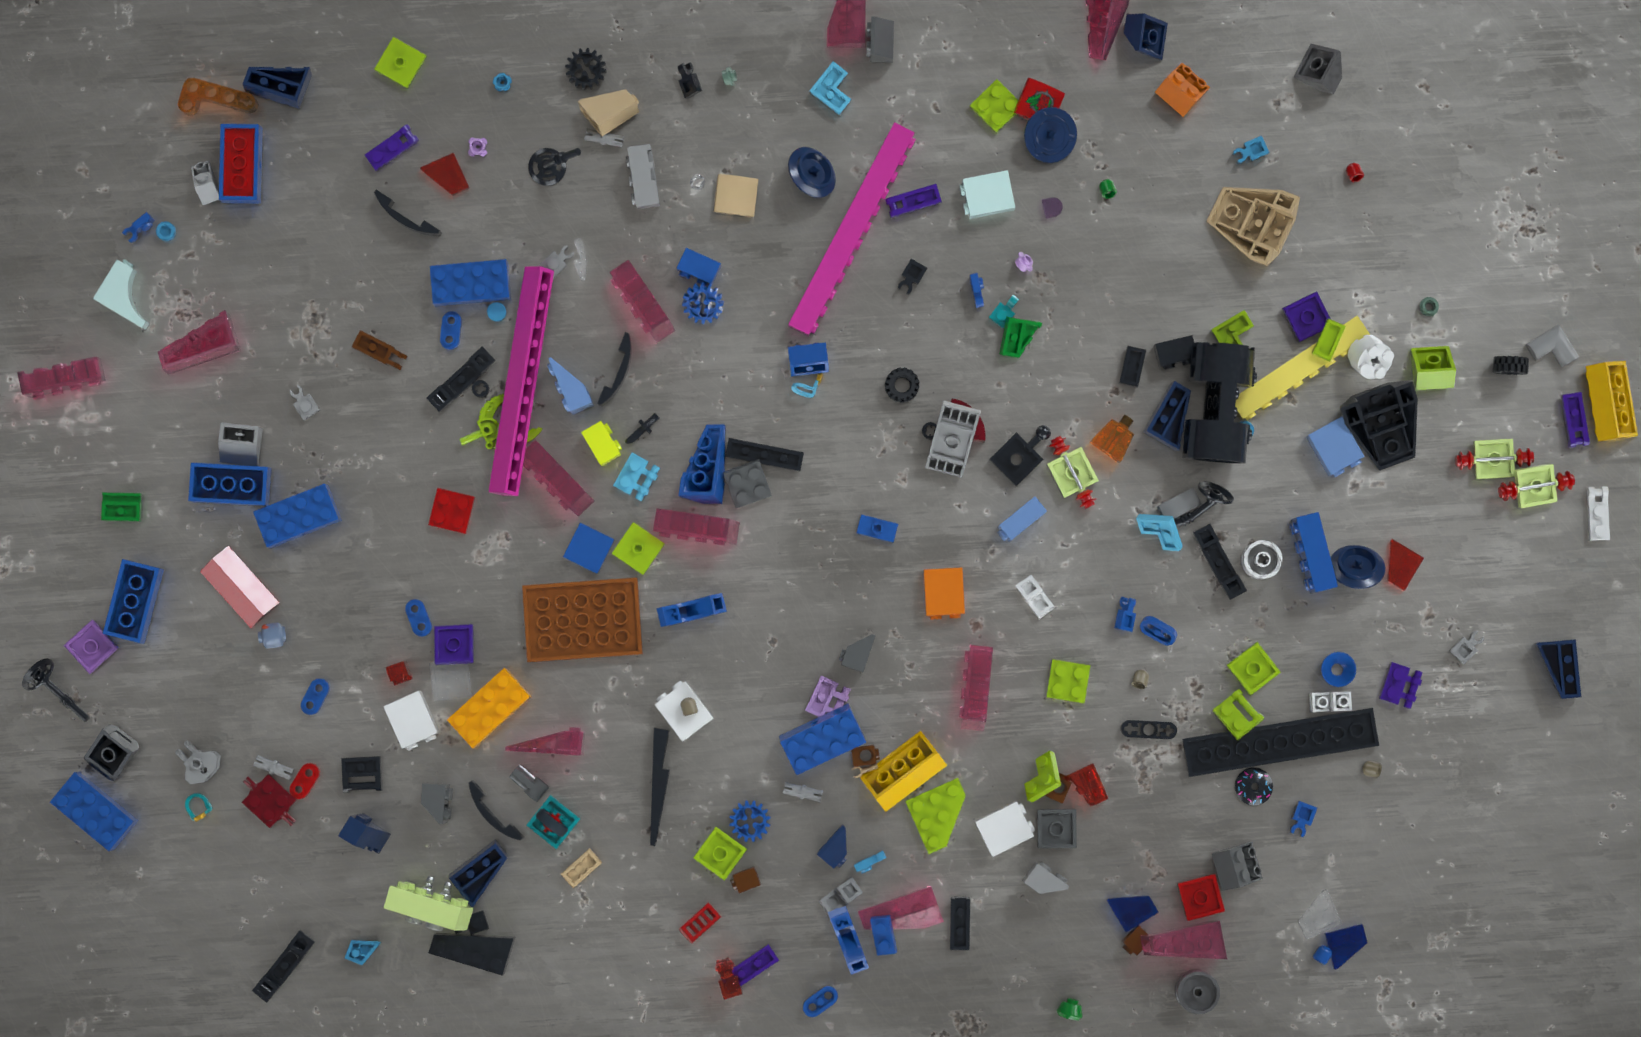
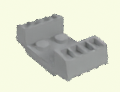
M943 400L925 468L962 478L981 410Z

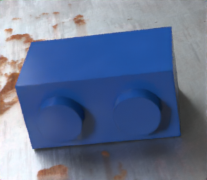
M686 248L677 266V271L680 272V276L686 279L692 277L697 280L696 283L701 285L704 282L705 287H707L709 284L713 285L721 268V263Z
M826 342L788 347L791 377L829 372Z

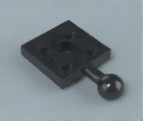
M1046 425L1039 426L1036 429V435L1028 443L1016 432L989 460L1017 486L1044 460L1033 448L1041 440H1047L1051 436L1050 428ZM1012 455H1020L1022 462L1019 465H1014L1011 462Z

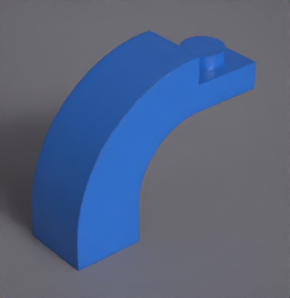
M722 593L656 608L661 627L681 624L727 612Z
M847 907L836 908L828 912L851 975L868 969L866 957Z

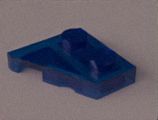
M1149 895L1108 898L1106 900L1125 932L1159 913Z
M1363 924L1324 933L1327 946L1332 951L1331 961L1334 970L1341 967L1368 943Z

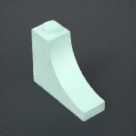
M125 259L123 262L116 260L93 299L146 330L150 323L140 316L132 299V284L137 271L132 269L134 265Z

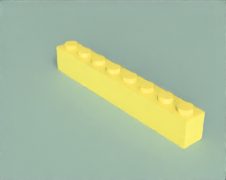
M1358 315L1344 324L1346 327L1330 362L1312 354L1316 346L1315 343L1256 382L1254 387H1249L1241 392L1235 402L1237 416L1240 421L1244 418L1248 421L1257 415L1255 413L1260 407L1262 410L1272 405V399L1275 397L1281 399L1288 394L1286 390L1293 386L1296 389L1304 383V378L1309 376L1311 379L1320 373L1319 368L1324 365L1327 368L1335 363L1334 358L1337 356H1346L1351 344L1355 340H1360L1364 338L1363 336L1370 335Z

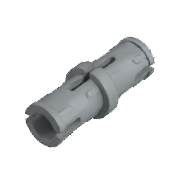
M586 129L585 133L593 136L585 135V141L598 142L604 146L608 144L620 148L623 147V142L616 141H624L623 135L607 133L601 136L596 130Z
M260 755L256 757V760L263 762V764L255 761L253 765L268 771L271 775L276 774L287 780H290L292 776L286 774L285 771L291 774L294 772L293 768L281 765L279 761H271Z
M785 782L784 787L792 790L784 788L783 794L797 796L801 800L806 798L821 802V797L814 794L822 796L823 790L808 788L804 784L800 786Z

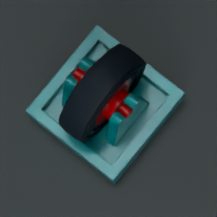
M550 795L526 826L557 849L580 821V818Z

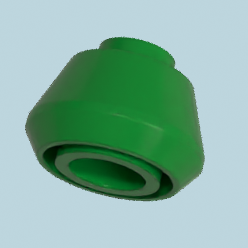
M1067 998V1001H1062L1057 1009L1058 1016L1079 1021L1083 1017L1082 1006L1078 1004L1079 1000Z

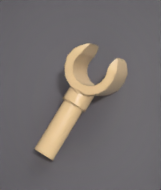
M875 764L862 768L858 766L853 767L852 770L858 768L861 771L860 775L854 777L859 778L863 773L878 769V765Z

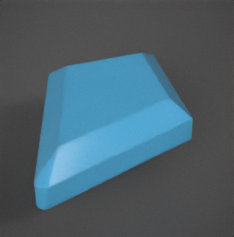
M351 940L345 959L363 965L381 942Z

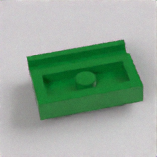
M102 492L101 520L141 522V493Z

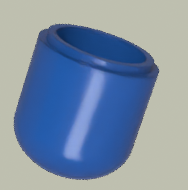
M1319 946L1313 958L1326 965L1332 956V951L1327 946Z

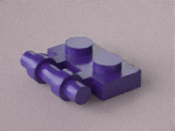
M1391 662L1379 699L1398 705L1400 698L1406 699L1404 707L1411 709L1413 702L1417 698L1415 695L1418 686H1421L1422 683L1420 679L1423 672L1415 670L1414 676L1411 677L1408 676L1410 668ZM1406 682L1411 683L1408 694L1403 692Z

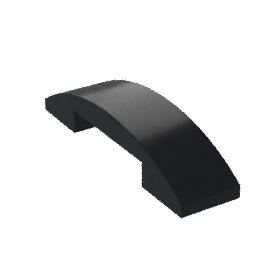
M375 190L374 194L381 206L402 226L423 235L441 236L442 232L425 220L421 226H418L391 207L395 202L380 191Z
M625 332L618 349L619 352L625 355L612 388L604 386L598 401L600 406H604L616 395L627 376L632 356L629 333Z
M482 346L446 382L438 386L426 399L438 412L442 411L467 390L496 360Z
M1211 524L1193 532L1204 557L1229 600L1247 592L1242 580L1235 572Z
M471 780L469 782L471 796L477 809L486 821L496 830L516 840L525 838L512 823L505 827L481 800L486 793L474 780Z
M299 930L269 971L253 988L252 992L267 1003L299 965L315 941Z

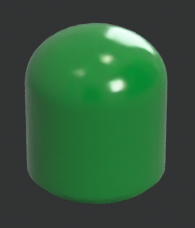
M1105 179L1100 183L1099 188L1103 198L1110 199L1117 194V189L1112 180Z

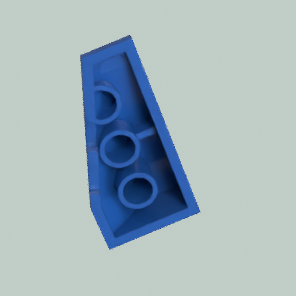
M724 424L706 425L697 443V450L694 456H691L690 464L681 477L679 497L702 504H722L725 486L723 472L725 471L726 426Z

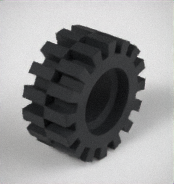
M1518 356L1494 357L1493 373L1502 375L1528 374L1529 358Z
M905 367L892 370L885 381V389L889 398L900 403L909 402L919 391L918 376L911 369L909 370ZM905 378L909 381L910 387L906 392L896 390L895 382L897 379Z

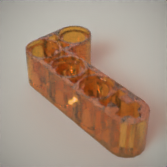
M197 78L185 80L178 101L179 109L187 116H193L197 113L201 100L245 113H254L259 105L255 97L249 93ZM198 84L197 90L190 92V86ZM216 89V94L213 97H208L209 90ZM229 94H234L232 102H226V97ZM240 99L244 102H249L250 100L252 104L246 106L243 102H240ZM187 102H192L191 109L185 110L184 105Z

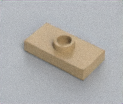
M589 848L561 875L574 889L602 861Z

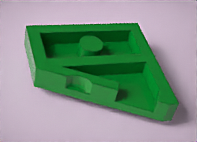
M1006 316L999 354L1020 358L1025 347L1033 339L1032 335L1037 328L1042 326V322Z

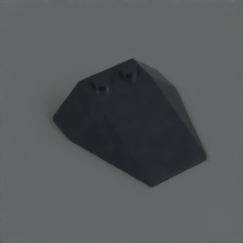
M1412 380L1382 384L1351 396L1340 406L1344 424L1379 471L1415 458L1418 398Z

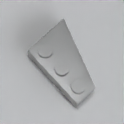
M651 145L627 147L628 156H626L627 168L630 167L631 175H628L629 184L634 188V193L631 194L632 205H636L637 210L659 207L660 202Z

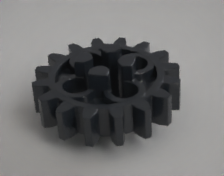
M580 48L579 54L572 52L573 59L567 58L570 64L565 65V68L570 70L566 72V76H572L569 82H575L576 88L582 85L583 90L586 89V86H589L592 90L593 84L599 86L598 80L605 79L602 73H607V70L602 68L606 66L605 61L600 62L603 58L602 55L596 56V50L590 53L589 48L586 49V52H583ZM578 59H583L584 65L589 67L591 74H595L594 79H589L588 73L583 71L581 64H577ZM592 60L597 61L595 66L590 65ZM582 72V76L579 78L575 77V74Z

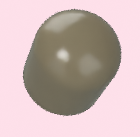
M1137 670L1134 673L1132 685L1137 689L1147 688L1149 674L1145 670Z
M688 697L681 701L680 705L683 716L698 713L696 701L693 698Z
M1366 761L1362 771L1366 776L1378 778L1381 774L1382 765L1381 763Z

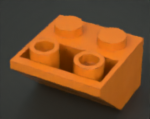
M1181 63L1166 77L1155 93L1184 117L1210 87L1203 79L1192 72L1190 67Z

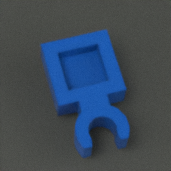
M978 273L970 274L969 278L976 308L984 307L981 289L984 288L983 279L978 277Z
M1298 801L1292 817L1297 822L1291 827L1290 833L1294 834L1295 829L1300 828V837H1304L1306 834L1305 824L1311 826L1317 807Z

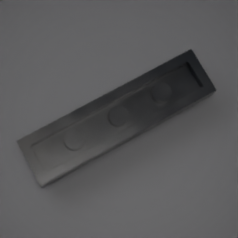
M733 438L728 439L725 454L727 458L748 462L759 459L763 465L794 471H801L804 452Z

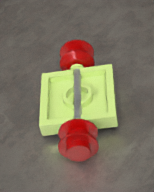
M1061 436L1051 440L1052 444L1049 447H1054L1053 455H1060V458L1048 463L1047 466L1063 498L1078 492L1080 494L1077 495L1076 500H1081L1082 504L1080 507L1084 506L1087 509L1095 505L1094 500L1097 498L1091 497L1093 490H1086L1085 488L1099 480L1083 448L1080 447L1067 453L1066 451H1068L1070 445H1065L1066 437L1063 439Z
M1513 439L1473 441L1474 456L1470 451L1466 455L1459 451V454L1455 456L1456 467H1459L1460 470L1463 469V466H1467L1471 470L1475 464V479L1514 478V462L1519 467H1522L1523 463H1526L1528 467L1531 466V463H1534V453L1530 451V448H1527L1526 452H1522L1521 448H1519L1516 454H1514Z
M1551 463L1514 470L1516 484L1510 481L1506 486L1502 482L1498 488V494L1504 501H1508V497H1511L1513 500L1517 497L1519 508L1557 502L1556 486L1560 491H1564L1565 487L1571 490L1573 485H1575V478L1569 471H1566L1564 475L1558 472L1555 477L1554 466Z

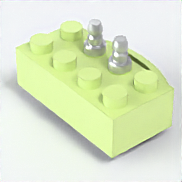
M432 876L427 877V883L422 888H415L416 884L407 881H398L397 886L389 887L384 909L406 915L405 920L413 924L421 925L423 921H426L425 926L432 930L442 931L443 927L454 931L467 930L473 908L468 906V900L451 898V895H449L452 887L451 882L446 881L444 889L440 893L433 892L432 884L434 883V877Z

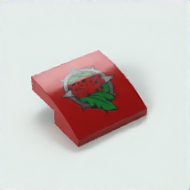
M1027 78L1014 113L1029 120L1040 109L1047 107L1060 108L1065 93L1035 79Z

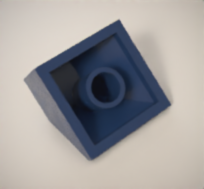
M1145 13L1126 14L1124 34L1135 51L1158 60H1163L1168 23Z
M843 824L817 852V855L833 869L836 866L840 868L847 860L845 858L847 855L846 827Z

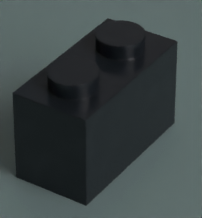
M1193 335L1155 344L1153 347L1158 367H1164V370L1175 368V364L1182 363L1183 366L1189 365L1191 363L1192 343H1194Z

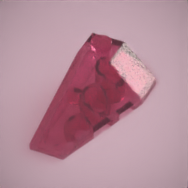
M866 0L836 1L827 27V48H865Z
M1086 0V5L1089 6L1087 22L1090 23V33L1088 34L1089 58L1107 59L1128 8L1129 0Z
M569 727V731H562L506 746L505 751L584 755L585 732H581V728Z
M931 885L858 911L864 930H872L871 917L890 915L893 929H922L944 922Z

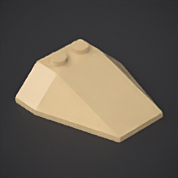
M1223 187L1207 222L1250 260L1268 266L1280 254L1295 223L1300 197L1283 190Z

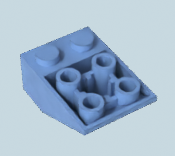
M548 358L550 362L547 364L551 375L553 377L556 376L557 379L554 382L557 391L564 395L562 403L567 412L570 411L574 415L594 407L585 385L554 359Z

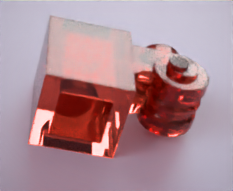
M729 957L717 960L715 970L721 977L718 982L723 999L742 995L743 990L738 974L734 975L732 971L733 967H735L734 962Z

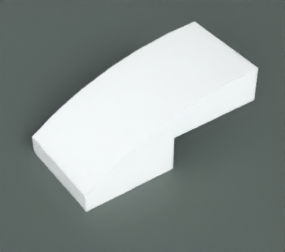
M1032 575L1016 585V588L1039 619L1055 608Z

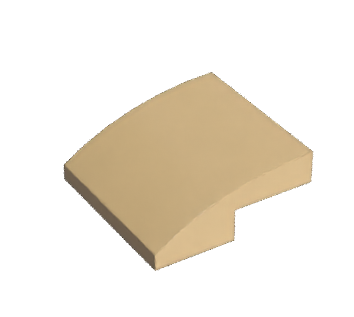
M718 174L713 212L754 217L758 179Z

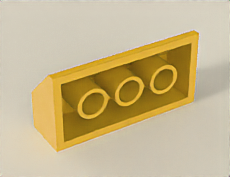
M1626 361L1603 362L1586 366V378L1589 384V397L1592 402V415L1595 420V434L1598 442L1638 436Z
M919 731L878 762V769L862 774L860 779L886 812L945 768L947 764L925 735Z

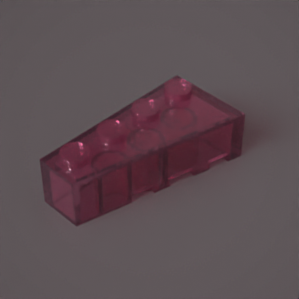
M629 260L609 272L613 277L610 280L615 289H621L623 293L620 296L626 304H631L633 308L630 311L636 319H641L643 323L640 326L646 334L648 332L651 334L656 343L676 331Z
M226 310L219 313L220 315L209 319L196 330L193 329L188 332V335L177 339L158 351L162 368L168 375L241 351L231 317Z
M92 357L70 362L71 365L67 366V363L56 364L50 370L42 367L36 368L30 374H26L24 371L17 372L22 395L33 398V400L44 399L45 395L52 394V396L64 394L63 391L69 389L71 391L82 390V386H99L101 382L106 381L101 358Z
M536 440L526 448L523 466L528 471L532 469L536 473L534 478L540 484L544 482L548 486L546 490L553 497L557 495L561 499L558 503L565 510L569 508L579 517L594 502V499L583 490Z
M657 508L653 531L658 532L660 537L670 538V535H676L677 539L688 541V538H695V542L706 543L708 540L714 541L713 544L725 546V543L737 545L740 522L728 518Z
M970 645L969 651L965 650L964 662L968 663L967 669H963L962 678L966 682L965 688L961 689V699H964L963 706H960L959 718H962L961 729L984 731L987 719L993 647Z
M1207 921L1140 936L1144 955L1227 959L1220 921Z

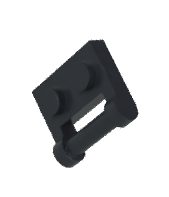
M381 756L341 758L343 793H349L351 790H383ZM375 776V782L350 783L349 777Z

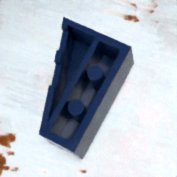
M249 67L243 81V87L247 93L300 109L312 73L310 67Z
M1176 381L1171 382L1143 433L1175 451L1180 450L1191 390Z
M1576 639L1536 643L1560 699L1582 697Z
M362 813L351 815L338 836L353 846L365 849L367 846V850H373L379 854L391 833L371 822L372 818Z
M495 839L449 874L451 882L464 899L469 901L468 904L472 908L507 860V853Z

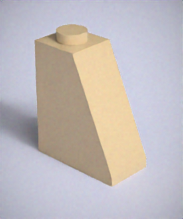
M626 89L578 101L581 113L601 136H604L639 113L638 99L634 94L630 95Z

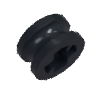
M477 380L472 385L473 394L479 398L486 397L490 391L489 385L483 380ZM484 384L483 387L486 388V390L482 391L481 394H478L476 386Z
M928 422L923 426L922 434L926 439L933 440L934 435H926V428L928 426L936 428L937 425L933 422Z

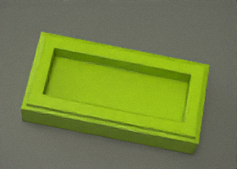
M1328 318L1312 354L1330 362L1346 326Z

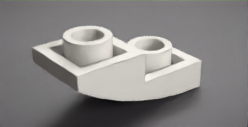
M1351 691L1309 693L1310 712L1352 711Z

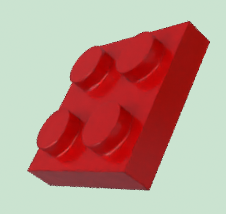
M437 488L428 525L466 534L475 497Z
M1215 874L1177 883L1187 921L1225 912Z

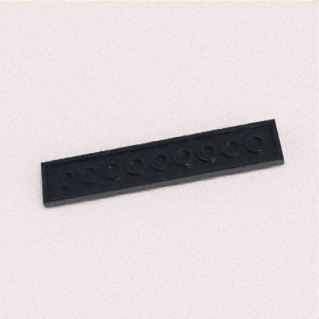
M1373 708L1257 726L1239 740L1230 731L1182 739L1188 777L1379 746Z

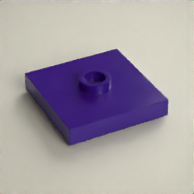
M1317 291L1282 308L1299 343L1322 332L1327 319H1331Z
M473 624L434 626L435 665L474 663Z

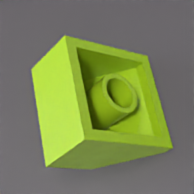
M1449 346L1411 348L1412 377L1416 390L1454 388L1456 368Z

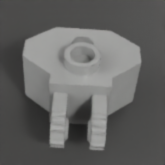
M186 740L184 745L193 754L188 758L182 750L177 749L175 752L185 762V780L189 784L207 782L220 768L221 756L216 751L202 752L197 750Z

